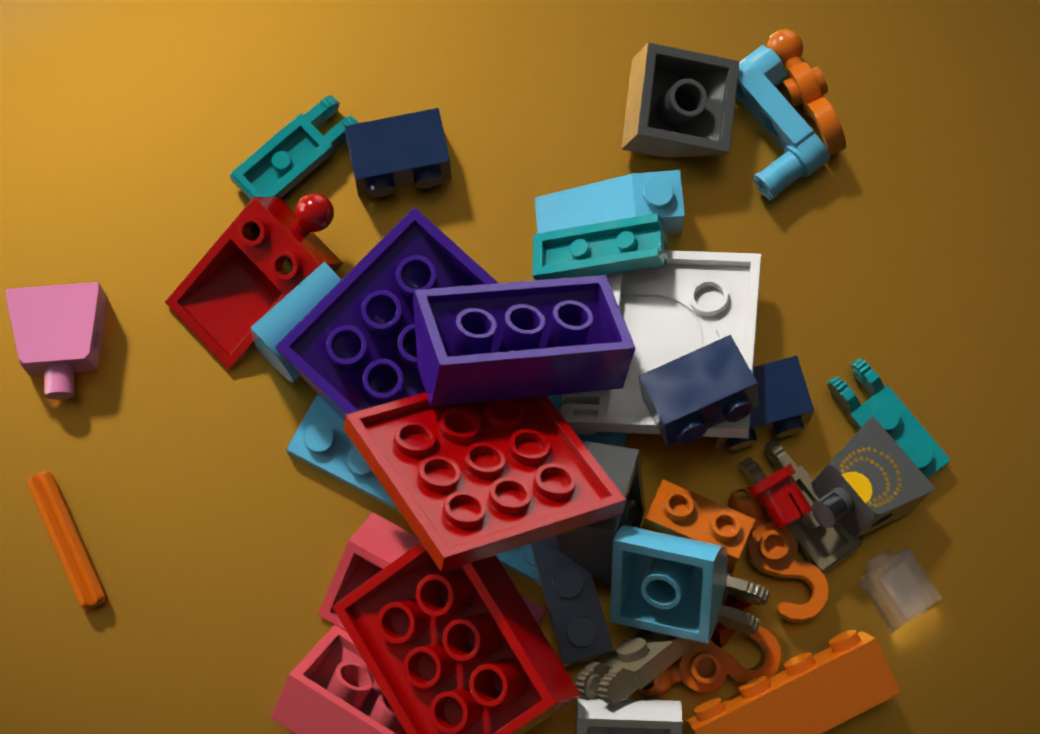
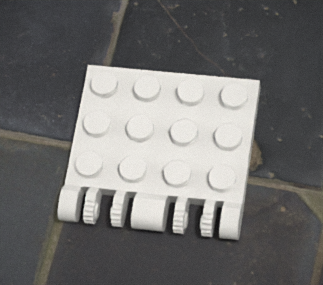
M665 250L667 252V265L664 267H648L605 274L635 345V352L623 389L562 394L561 402L565 405L561 407L560 414L576 435H591L598 431L661 434L642 399L639 375L728 335L732 336L753 374L762 266L761 254ZM750 414L739 421H725L707 429L703 436L749 439Z

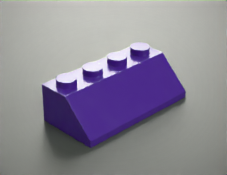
M606 275L414 290L413 304L418 371L430 407L623 389L635 352V345Z

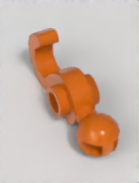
M787 29L776 31L770 36L767 48H771L779 56L788 73L787 80L782 81V89L787 101L793 108L799 105L800 109L808 117L814 119L822 136L820 139L826 146L830 156L845 150L846 140L840 121L829 101L823 97L824 94L828 93V86L821 70L818 67L811 69L807 62H802L800 57L803 54V43L794 31Z
M744 486L736 489L731 493L727 507L756 519L751 529L752 535L747 543V555L750 563L756 570L767 575L782 579H801L810 586L812 591L810 601L805 604L781 602L776 609L777 615L789 622L802 623L812 620L822 611L828 600L829 585L825 575L817 566L807 561L795 560L798 554L796 537L787 526L777 530L773 522L768 523L764 516L766 510L758 496L752 498L748 491L750 487ZM738 492H745L747 500L738 499L736 494Z
M758 626L757 632L754 634L745 632L748 637L760 645L762 657L755 667L744 669L731 654L712 643L698 642L697 645L645 687L637 690L643 696L658 698L665 695L672 684L682 682L686 687L697 692H711L720 687L725 681L726 676L741 684L760 675H766L767 678L775 675L780 666L781 647L777 638L765 628Z

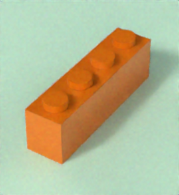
M849 630L833 637L829 641L830 647L814 656L811 652H807L791 658L784 664V671L770 678H767L766 675H760L744 682L739 686L740 693L723 702L721 698H714L700 704L693 710L695 716L685 720L684 724L689 734H822L901 693V690L877 638L863 631L857 633V630Z

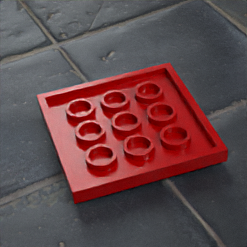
M426 392L346 414L344 431L441 572L623 514L626 498L547 396L430 407Z

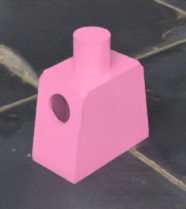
M99 282L5 289L20 365L28 375H44V393L46 398L59 400L74 397V373L92 372L98 367L107 306V296Z

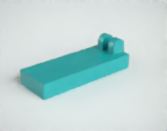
M655 213L533 234L532 276L535 280L598 276L648 267H664L667 265V252L665 251L667 248V235L664 232V222L659 214Z

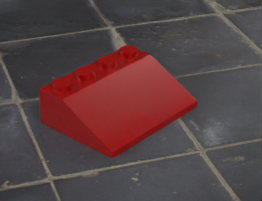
M419 542L332 606L406 734H523L581 696L496 555L441 572L422 543Z

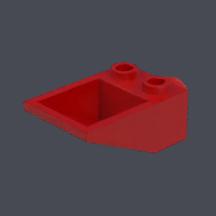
M310 193L298 201L294 213L280 197H253L165 301L171 310L228 370L234 369L256 349L250 327L323 262H326L335 273L343 265V262L314 233L326 229L331 224L334 217V208L331 201L322 194ZM286 257L292 260L293 266L287 261Z

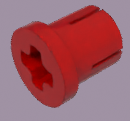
M791 464L748 489L752 498L758 496L777 530L812 510L792 476L796 472Z

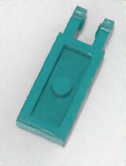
M329 95L304 115L300 113L230 174L231 181L250 201L253 197L282 198L334 153V149L347 141L344 126L358 124L359 122L352 115L345 117L323 136L316 128L331 118L338 110L340 104L333 95Z
M858 358L851 364L854 376L872 396L862 405L849 385L840 377L835 376L827 382L831 394L848 413L847 419L857 431L874 416L927 479H930L951 461L888 385L884 387L879 375L863 359Z

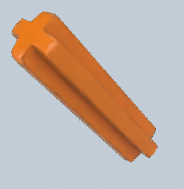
M44 471L32 476L27 480L28 488L78 604L84 610L93 609L106 601V594L56 479L50 471Z

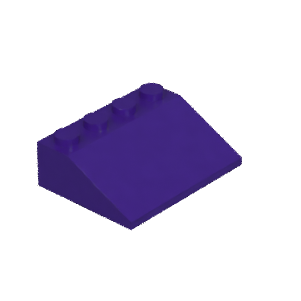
M414 207L275 346V349L345 421L346 414L425 392L417 363L413 304L414 290L496 284L498 282Z

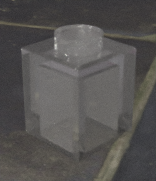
M909 548L894 555L891 549H888L865 564L869 572L859 582L892 633L933 608L942 599Z

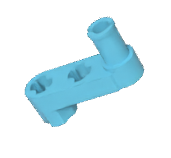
M761 45L739 62L736 98L784 151L782 156L753 177L754 183L767 199L773 200L777 194L799 177L807 178L828 162L830 154L814 130L777 90L776 87L788 78V73L779 56L771 48Z

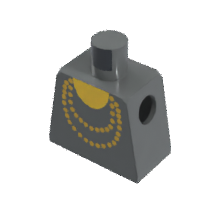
M873 416L811 482L812 489L820 497L812 505V514L815 520L825 528H831L838 522H841L851 535L859 537L909 514L935 487Z

